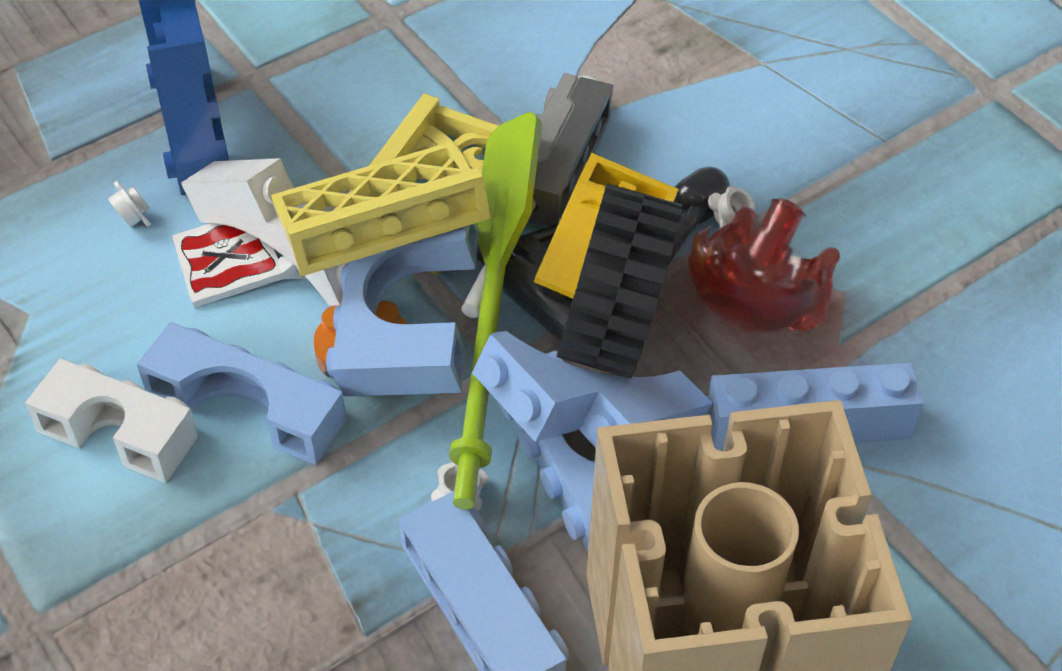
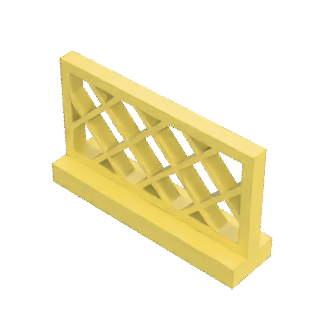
M453 141L271 195L275 211L292 249L301 277L491 219L483 175L478 168L471 169ZM447 161L443 166H434V164ZM394 176H400L397 180L387 179ZM417 179L429 180L427 183L423 184L414 183ZM350 189L353 190L350 194L340 193ZM372 192L382 193V195L377 198L368 197ZM303 203H308L303 208L293 207ZM325 206L336 207L330 212L321 211Z

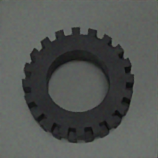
M606 184L556 357L632 378L638 360H640L644 342L647 339L653 314L656 311L660 291L667 273V266L674 247L673 243L681 217V204L612 184Z

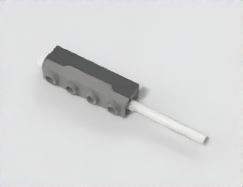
M564 73L556 89H549L542 115L536 114L542 122L532 210L528 221L545 226L559 224L577 181L591 153H594L610 120L613 84L598 81L589 75L577 77L576 75ZM484 264L461 308L462 312L470 318L479 317L486 264Z

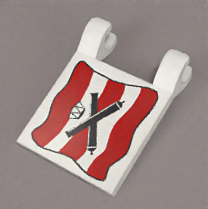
M209 223L172 235L194 308L282 279H307L305 276L301 277L298 268L287 258L281 256L278 259L273 247L259 238L232 226Z

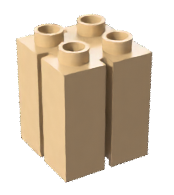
M841 400L730 412L723 451H719L714 447L711 436L712 421L710 415L597 428L586 577L603 666H608V671L891 670L912 618L878 514L865 515L872 494Z

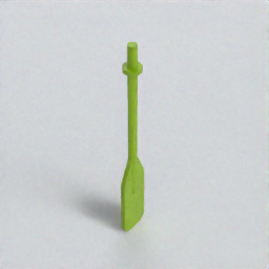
M532 112L524 113L498 126L490 134L486 143L482 175L491 219L477 223L480 230L478 245L486 264L463 434L462 438L456 439L450 444L449 450L450 460L458 465L453 505L460 509H471L474 507L479 468L486 467L491 462L492 448L483 441L489 391L472 372L490 334L497 332L506 264L532 210L542 128L541 120Z

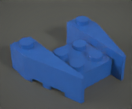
M139 0L149 42L147 50L150 63L146 64L151 89L157 90L171 150L163 152L168 179L177 178L181 195H185L186 192L181 182L214 161H229L205 40L195 0Z

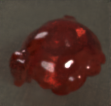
M784 198L771 199L772 203L758 230L754 229L757 217L755 211L749 207H742L735 213L729 224L717 230L711 237L708 238L711 226L697 232L692 242L691 254L688 257V276L692 280L701 301L712 313L746 331L756 333H773L788 327L792 330L807 332L824 322L827 308L831 302L834 285L833 274L840 260V252L835 247H828L812 259L792 256L793 249L789 244L803 217H806L800 206Z

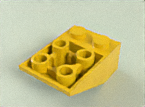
M591 153L569 199L534 282L570 298L574 297L607 183L674 202L679 189Z

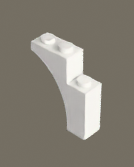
M280 158L214 161L181 182L200 223L224 224L243 230L273 247L297 267L292 249L271 198L273 194L294 188ZM303 203L293 207L303 208L308 203ZM325 206L321 211L330 212L336 207ZM348 263L305 275L328 306H341L343 292L340 275L342 267L348 266Z

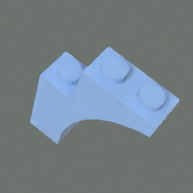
M506 330L490 334L472 372L535 442L580 430L596 447L598 427L707 415L713 405V402L680 370L658 376L632 377L631 379L595 372L568 364L542 353L520 341Z

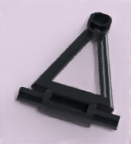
M711 166L699 168L675 186L679 190L674 203L682 205V212L669 263L695 227L714 216L713 210L708 204L709 196L713 193L721 195L730 187L727 175L720 169ZM558 224L519 237L513 253L517 256L511 254L506 264L503 292L561 342L573 298L534 282L558 227ZM478 245L477 260L484 265L485 262Z

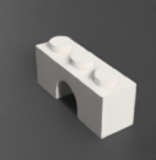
M59 358L25 402L38 433L79 449L95 430L109 425L121 426L113 436V440L122 466L166 484L198 438L191 408L181 400L174 397H160L145 391L133 381L123 380L121 382L103 375L91 365H77L62 358Z

